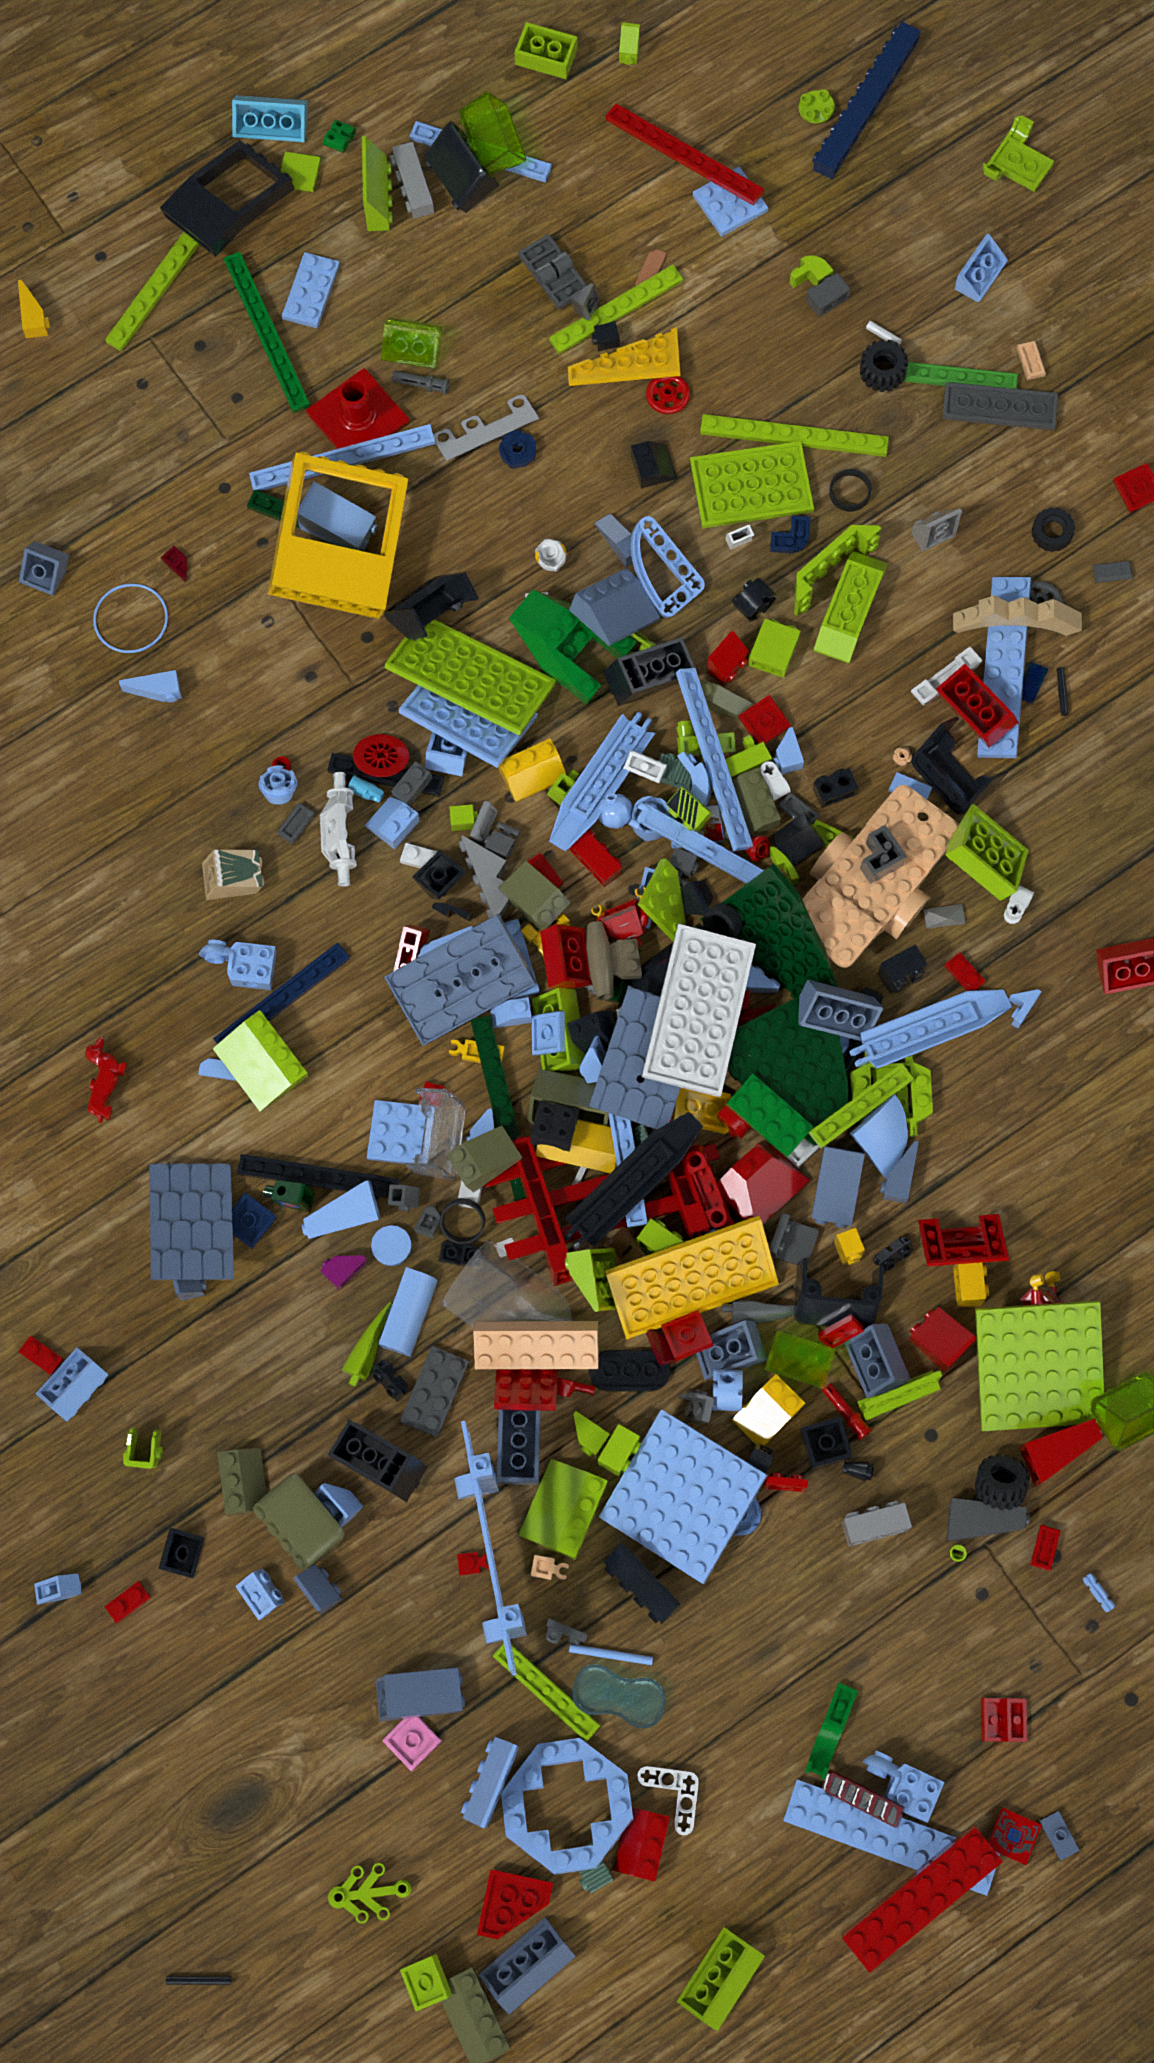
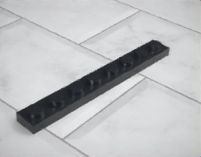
M245 1154L240 1155L237 1174L241 1176L301 1183L306 1186L348 1192L364 1181L370 1180L374 1196L387 1199L389 1198L390 1185L399 1184V1179Z

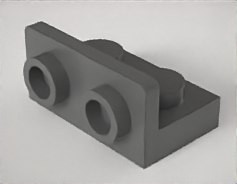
M696 1390V1392L687 1391V1394L679 1395V1399L689 1401L685 1408V1422L694 1424L708 1423L710 1421L714 1398L709 1397L707 1392Z

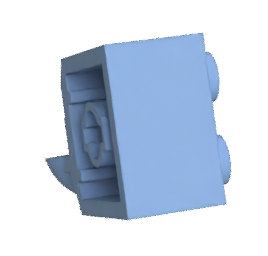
M209 940L208 944L200 950L199 955L209 963L222 964L224 961L228 962L227 974L232 986L271 990L277 954L275 946L235 942L232 947H225L226 943L223 941Z
M875 1751L874 1755L866 1757L862 1763L868 1765L867 1771L884 1779L887 1775L891 1776L884 1797L904 1806V1813L928 1823L944 1782L907 1764L897 1766L892 1763L893 1758L879 1751Z

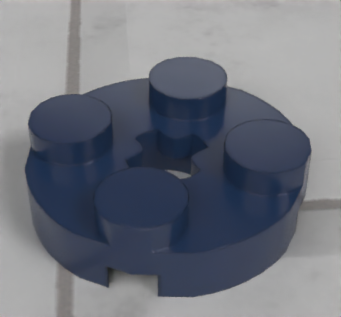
M519 430L511 431L503 436L499 444L500 457L512 469L525 467L536 458V442L528 433H521ZM515 446L523 448L521 452H514Z

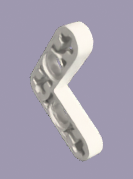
M649 1766L641 1768L638 1771L637 1778L642 1785L678 1790L674 1827L680 1835L690 1834L693 1830L699 1783L697 1776L687 1771ZM645 1770H649L651 1775H656V1771H660L658 1777L659 1785L654 1784L655 1779H649L648 1783L644 1782V1778H641V1773L643 1774ZM671 1773L674 1776V1782L671 1785L663 1784V1774ZM688 1775L692 1776V1780H695V1785L690 1786V1791H694V1796L690 1794L681 1795V1789L686 1791V1784L683 1783V1779H687ZM684 1797L690 1798L693 1802L689 1810H684L680 1806V1802ZM679 1811L682 1813H692L691 1818L687 1816L686 1822L690 1824V1828H686L685 1832H682L681 1828L678 1827V1823H681L683 1820V1816H678Z

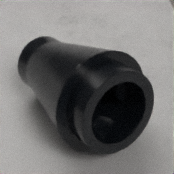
M844 1461L843 1474H848L865 1482L866 1480H872L874 1464H869V1461Z

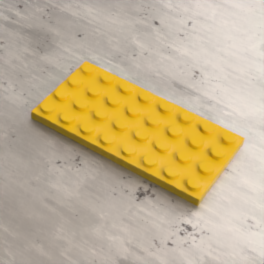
M759 1216L604 1271L626 1340L644 1334L650 1329L660 1328L662 1324L698 1309L702 1313L722 1304H727L779 1285Z

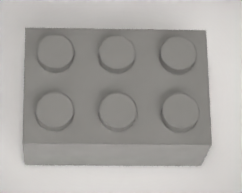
M899 1501L887 1503L885 1508L879 1509V1506L868 1508L864 1514L860 1515L859 1511L846 1514L847 1516L841 1522L848 1547L907 1532L912 1528L906 1504H900Z

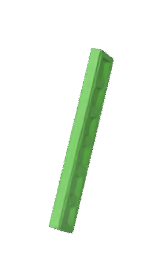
M908 362L904 382L945 386L946 382L1017 389L1018 374Z

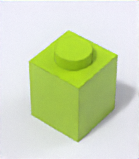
M473 805L449 807L452 831L473 829L478 817V812L473 810Z

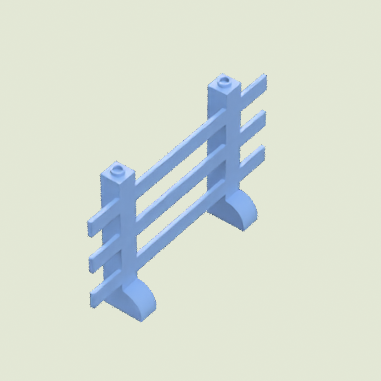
M461 1421L470 1473L454 1479L458 1500L476 1497L498 1612L497 1619L482 1623L486 1644L504 1641L509 1671L515 1676L517 1672L510 1639L527 1636L519 1604L503 1606L482 1498L484 1494L499 1492L496 1474L489 1453L474 1456L470 1432L466 1422Z

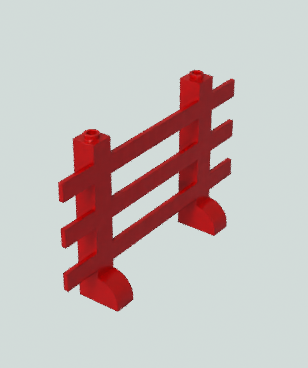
M530 1136L517 1137L512 1142L523 1158L484 1185L487 1188L520 1178L526 1199L492 1208L496 1223L499 1224L532 1214L539 1234L505 1244L504 1248L508 1260L544 1251L553 1287L571 1282L573 1278L565 1265L566 1253H568L566 1244L578 1241L582 1235L577 1231L569 1241L565 1242L563 1237L573 1226L560 1228L554 1207L585 1199L608 1175L548 1192L542 1171L568 1163L537 1157L533 1145L530 1143ZM715 1143L704 1146L709 1162L720 1159ZM685 1154L682 1161L667 1175L673 1195L645 1203L647 1220L679 1211L682 1218L686 1241L707 1234L710 1227L699 1193L686 1167ZM626 1216L612 1230L626 1227Z

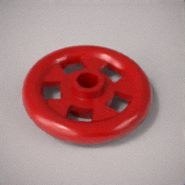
M680 376L653 378L646 388V399L650 407L656 412L675 414L683 410L688 404L690 389L687 382ZM662 382L664 386L658 389L656 386ZM671 382L677 383V384H678L677 388H675L674 386L670 385V383H671ZM677 393H683L682 399H676ZM659 394L661 400L655 401L653 396ZM665 402H673V406L665 407Z

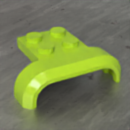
M1023 115L1015 117L1014 123L989 162L983 164L982 168L985 176L997 182L1004 175L1031 191H1036L1052 168L1054 161L1024 145L1033 128L1034 121Z

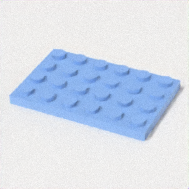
M419 685L399 708V713L496 768L500 766L529 729L538 714L536 713L519 736Z

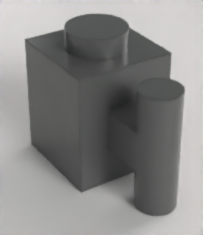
M499 821L497 829L503 832L500 833L493 830L491 835H487L484 845L485 849L507 862L515 847V839L510 838V836L513 835L518 838L521 831Z
M675 847L669 862L678 871L680 887H683L687 884V881L681 879V876L690 879L692 873L696 874L699 863H697V855Z

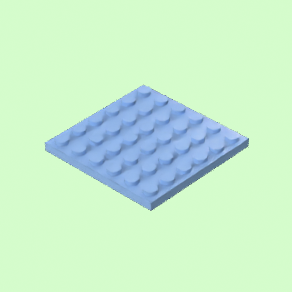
M661 1409L642 1441L639 1450L631 1460L628 1469L624 1472L600 1513L599 1518L702 1584H705L768 1475Z

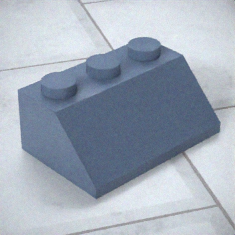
M872 1324L864 1329V1332L845 1342L867 1398L896 1389L910 1380L888 1324Z

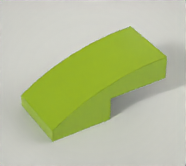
M774 846L770 847L769 855L772 862L779 870L784 869L791 885L798 884L799 877L791 862Z

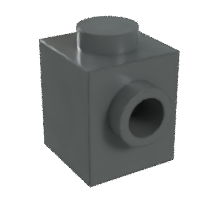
M390 1185L388 1205L397 1206L400 1211H410V1208H419L420 1188L408 1185Z

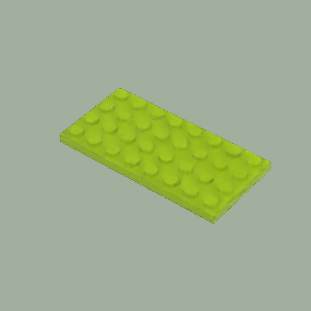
M436 620L424 626L428 636L414 641L404 637L385 663V669L519 736L556 684L555 679Z

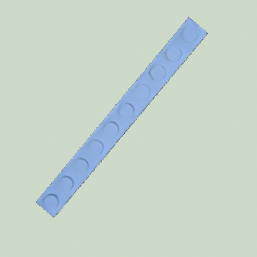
M428 424L317 454L313 457L324 456L331 461L337 462L341 460L347 462L348 465L355 466L436 443L431 425ZM292 461L249 473L253 491L257 490L260 492L286 485ZM306 470L304 479L323 474Z
M696 668L679 669L676 675L733 851L749 849L753 844Z

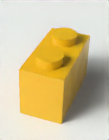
M853 1228L836 1235L834 1244L842 1264L848 1263L850 1266L860 1262L865 1249L857 1229Z

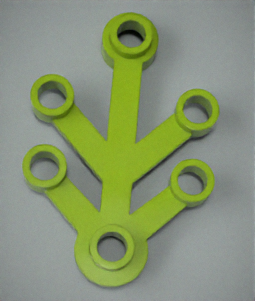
M376 1863L372 1867L371 1874L357 1891H349L356 1880L364 1875V1869L361 1866H355L342 1887L337 1886L330 1890L328 1901L334 1908L340 1909L344 1907L356 1917L358 1923L363 1924L369 1919L368 1912L360 1910L350 1901L359 1899L377 1914L379 1920L385 1921L390 1917V1910L379 1905L371 1897L396 1894L398 1897L404 1898L411 1893L412 1887L407 1880H399L393 1886L371 1888L378 1877L385 1873V1866L382 1863ZM377 1865H380L383 1868L381 1874H377L375 1872V1867ZM356 1868H359L361 1870V1875L359 1877H356L354 1875V1870ZM401 1884L406 1886L405 1893H400L398 1890ZM337 1893H340L343 1897L340 1902L335 1900ZM381 1910L387 1911L388 1915L386 1918L380 1916ZM361 1912L366 1914L364 1921H360L358 1918Z

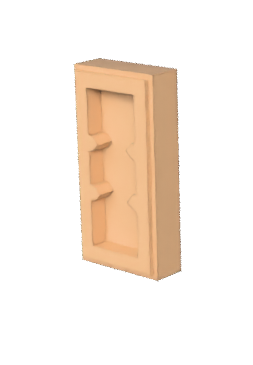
M1031 341L1017 345L1018 355L1026 379L1031 380L1044 377L1046 372L1036 342Z

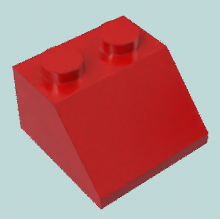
M730 631L707 659V674L723 686L728 682L731 683L737 676L736 672L740 668L743 669L749 662V650L734 631Z

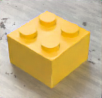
M955 1264L953 1274L957 1308L982 1306L987 1296H989L988 1284L984 1282V1276H987L986 1264Z

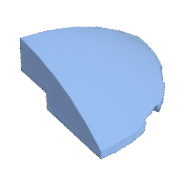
M895 1094L863 1119L864 1122L850 1132L862 1151L885 1179L902 1158L908 1139L906 1115Z

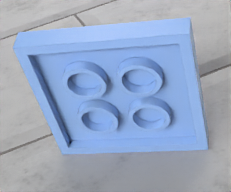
M740 167L733 169L734 172L748 179ZM709 182L693 191L692 196L721 237L768 212V207L761 197L753 206L713 182Z
M375 1100L367 1160L427 1167L435 1108L432 1106Z

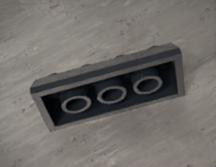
M622 1542L604 1561L606 1565L604 1570L612 1578L616 1576L621 1581L618 1585L626 1593L630 1591L635 1596L633 1598L634 1602L640 1608L644 1606L649 1611L647 1615L655 1624L658 1621L663 1624L680 1607V1603Z

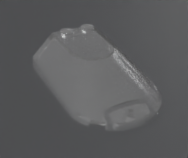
M491 1239L475 1252L454 1280L441 1303L444 1308L473 1329L475 1322L572 1321L570 1307L564 1295L555 1286L553 1287L551 1283L518 1259L509 1261L506 1251Z

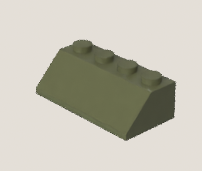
M472 1966L447 1979L453 1996L441 2002L469 2063H484L510 2050L511 2046L474 1967Z

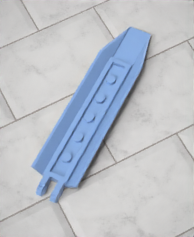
M637 712L632 721H628L623 714L620 716L562 801L549 840L550 843L567 851L597 821L602 813V809H598L600 800L610 793H615L630 772L624 769L630 751L634 750L642 754L655 735L654 732H646L652 719L647 718L643 726L640 727L637 725L642 716L640 712Z
M1004 990L966 991L861 1032L862 1045L849 1052L851 1056H856L863 1051L867 1054V1057L858 1059L855 1062L856 1067L871 1062L878 1069L980 1029L1012 1008V1005Z

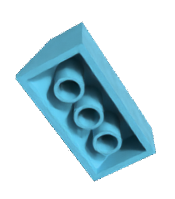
M238 95L232 100V137L305 142L308 100Z

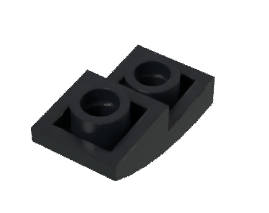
M442 1241L438 1262L480 1268L484 1248Z

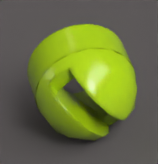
M955 1544L950 1548V1556L954 1561L960 1562L966 1558L967 1552L963 1545ZM953 1549L962 1551L963 1555L954 1553Z

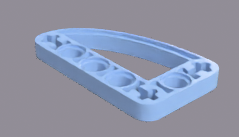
M650 516L642 518L634 527L631 536L633 566L637 578L640 580L656 611L662 617L669 618L704 589L705 583L655 519ZM650 522L649 528L644 529L645 523ZM656 529L657 532L650 537L649 534ZM641 534L682 583L663 602L654 590L642 562L640 553ZM657 535L662 536L664 539L662 546L657 545L654 541ZM668 550L675 552V560L671 561L667 558ZM680 565L687 567V575L679 573ZM692 574L693 577H691L688 581H686L685 579L688 578V577ZM697 581L699 583L698 588L693 589V582ZM678 592H683L686 595L684 602L678 601ZM674 602L676 605L670 608V612L665 613V606Z

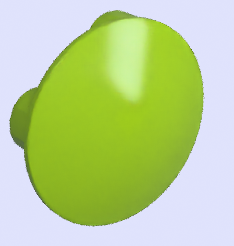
M825 89L810 91L803 94L800 98L799 113L807 122L822 123L827 121L834 113V100Z

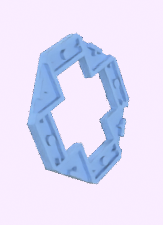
M581 1738L537 1744L501 1792L506 1837L554 1875L598 1868L605 1855L612 1849L622 1832L634 1819L628 1775ZM583 1761L586 1782L607 1780L612 1820L591 1823L593 1845L551 1851L549 1830L528 1833L523 1791L544 1788L541 1767Z

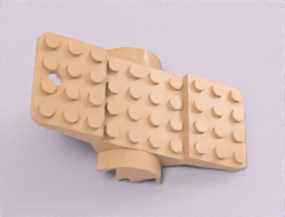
M900 785L891 793L854 840L844 832H841L825 849L809 873L818 881L802 901L825 947L828 958L840 967H850L884 930L895 939H898L904 928L910 926L925 903L931 899L919 887L945 854L948 843L959 826L954 819L907 785ZM921 812L926 813L928 820L920 821L917 817L918 814ZM886 825L907 858L902 867L870 884L860 869L863 859L872 854L866 845V840L869 833Z

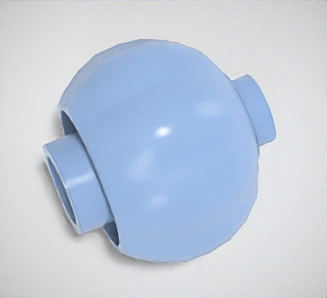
M610 793L600 800L598 809H602V813L598 820L606 827L618 829L630 821L633 805L624 795Z

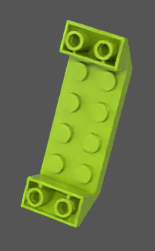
M851 525L797 572L794 589V614L796 616L801 612L805 613L810 608L814 581L817 578H823L831 566L835 567L841 561L842 556L850 554L855 547L863 555H867L869 552L873 553L878 548L879 539L881 538V527L879 525Z
M852 551L821 625L813 651L848 664L850 663L860 632L880 581L884 577L888 563Z

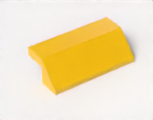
M581 1119L577 1120L570 1152L549 1145H537L535 1153L537 1157L611 1173L616 1166L611 1126Z

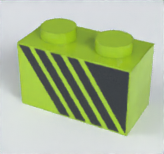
M683 787L666 804L670 808L668 812L676 819L679 816L684 821L682 824L689 831L695 830L698 832L713 815L708 808Z

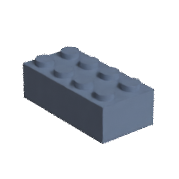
M499 1410L497 1484L539 1485L541 1411Z

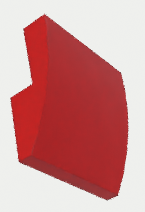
M981 1698V1742H1027V1700L1019 1698Z

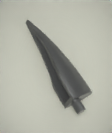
M738 1301L731 1302V1304H722V1313L731 1312L732 1325L744 1320L755 1321L756 1324L793 1316L794 1305Z

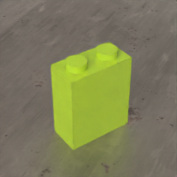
M764 619L750 654L748 666L784 678L800 639L801 631L791 625H782L774 619Z

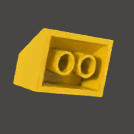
M551 738L504 759L499 766V771L515 803L551 787L562 773L566 774Z

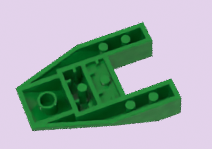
M532 589L509 617V620L541 669L587 705L598 692L601 684L573 663L574 659L591 639L595 640L616 658L628 655L635 646L636 641L628 636L608 646L569 611L571 604Z

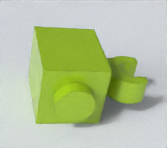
M574 769L568 776L562 773L552 785L547 795L561 805L575 784L579 773Z

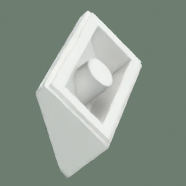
M631 750L624 769L660 783L668 764Z

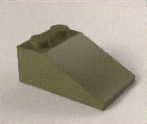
M526 860L498 887L537 930L546 929L571 903L556 886Z
M503 1126L468 1140L446 1154L464 1185L473 1193L523 1158Z

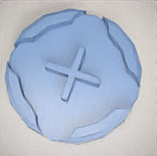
M390 1225L382 1227L375 1233L372 1238L371 1248L374 1257L380 1263L386 1266H396L403 1263L409 1257L412 1244L410 1236L404 1229Z

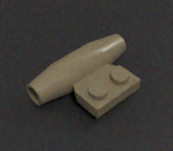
M600 921L589 923L587 925L586 950L590 978L597 999L609 1000L613 997L614 976L621 978V980L641 979L642 977L637 939L617 940L610 945L603 923Z

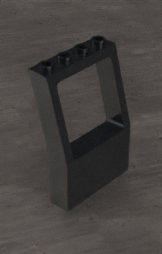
M239 140L192 174L165 201L160 209L166 219L216 257L247 224L295 188L292 184L293 179L286 172L283 174L273 162L270 164L263 154H257L250 144H244ZM246 159L275 181V183L241 209L234 211L204 187L237 162Z

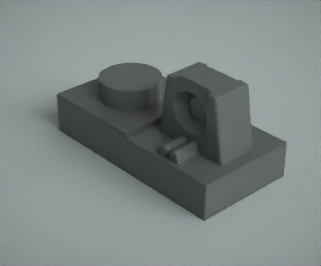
M548 1619L546 1627H548L546 1640L551 1643L558 1644L563 1634L569 1637V1642L580 1645V1642L585 1644L587 1640V1634L552 1619Z

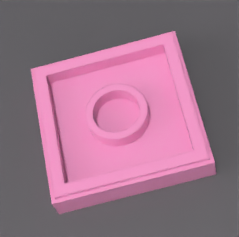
M420 1717L403 1719L382 1740L411 1772L442 1742Z

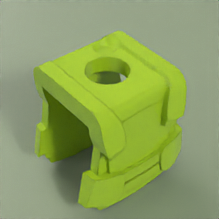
M132 1427L127 1432V1450L123 1453L124 1465L148 1469L156 1468L163 1452V1447L160 1446L161 1431L154 1430L150 1461L134 1460L138 1429Z

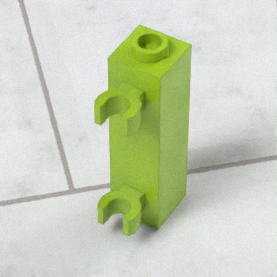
M751 735L743 738L746 750L725 759L732 780L745 772L757 768L760 769L765 762H772V757L764 742L755 745Z

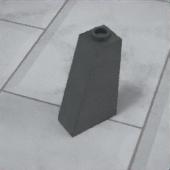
M951 1498L949 1502L946 1542L1021 1531L1025 1529V1525H1029L1030 1513H1026L1027 1507H1013L1012 1510L1004 1508L1003 1511L996 1507L995 1509L990 1508L989 1504L985 1505L980 1501Z

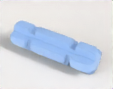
M1092 1573L1088 1574L1083 1578L1084 1583L1090 1587L1089 1590L1096 1600L1102 1603L1101 1606L1104 1611L1109 1612L1115 1607V1604L1111 1599H1108V1594L1100 1583L1096 1582L1095 1576Z

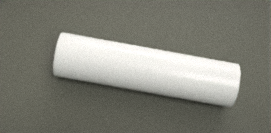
M869 321L866 326L867 330L887 342L892 340L893 344L897 342L899 345L902 342V339L872 321Z

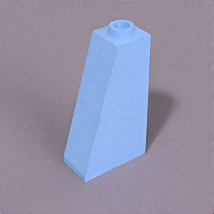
M364 1181L304 1218V1223L302 1224L304 1235H307L308 1239L381 1219L371 1181Z

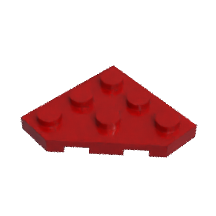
M490 1869L477 1935L498 1940L549 1905L553 1883Z

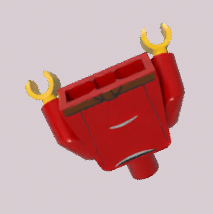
M636 888L635 894L639 897V900L635 898L606 910L604 905L598 904L599 912H597L596 908L591 909V913L597 916V921L603 923L608 937L616 941L637 939L638 947L642 945L643 942L640 935L644 933L645 927L648 925L649 916L638 906L642 897L639 894L638 888Z

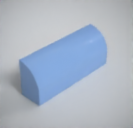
M405 1268L379 1341L380 1347L411 1357L436 1288L437 1279L425 1273Z

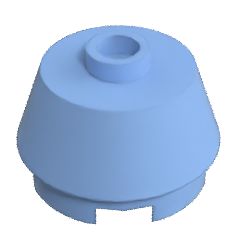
M272 766L267 768V772L263 776L260 775L258 785L267 801L272 804H284L292 799L297 787V779L292 770H285L283 766Z

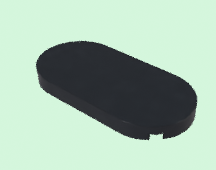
M653 1350L601 1351L599 1353L598 1369L588 1370L589 1378L593 1385L605 1392H654L663 1388L670 1377V1365H659Z

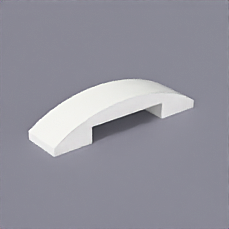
M968 647L956 656L952 663L929 680H924L912 689L911 693L924 706L940 697L936 688L963 664H966L973 671L982 662V659L971 647Z

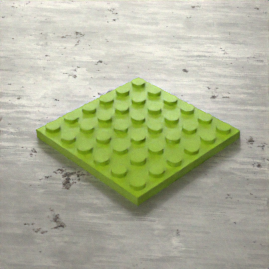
M1099 1300L975 1309L982 1431L1078 1425L1094 1418L1097 1423H1105L1101 1307Z

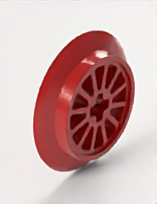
M376 734L358 742L353 751V760L356 766L368 775L388 777L399 773L406 767L409 761V752L406 745L398 738L386 734Z

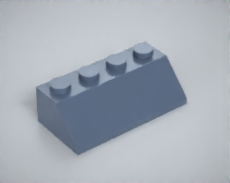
M807 980L799 996L798 1024L862 1041L860 1033L874 1028L883 1007L873 996Z
M544 1917L479 1973V1976L496 2001L510 2014L576 1956Z

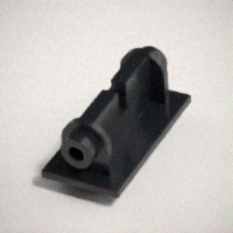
M906 1236L899 1237L889 1245L893 1251L889 1252L885 1247L874 1255L875 1258L872 1259L876 1266H884V1273L892 1270L898 1262L908 1258L914 1251L912 1241L908 1240Z
M381 1360L378 1364H374L371 1370L372 1376L376 1382L381 1383L391 1398L398 1402L402 1394L405 1395L410 1391L409 1385L400 1375L395 1379L392 1378L396 1371L388 1361Z

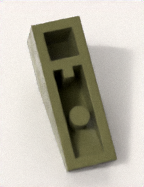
M700 680L710 711L739 719L738 715L754 705L719 685Z

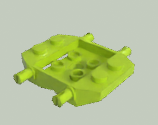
M913 1055L906 1057L905 1062L902 1064L914 1078L910 1082L912 1113H909L908 1086H904L895 1094L904 1109L906 1122L909 1125V1136L913 1137L914 1135V1137H917V1125L933 1114L931 1071L914 1063ZM869 1062L850 1072L851 1101L871 1086V1077H873L874 1084L901 1063H891L877 1069ZM873 1110L867 1115H865L863 1118H861L859 1122H864L863 1119L870 1115L873 1112Z

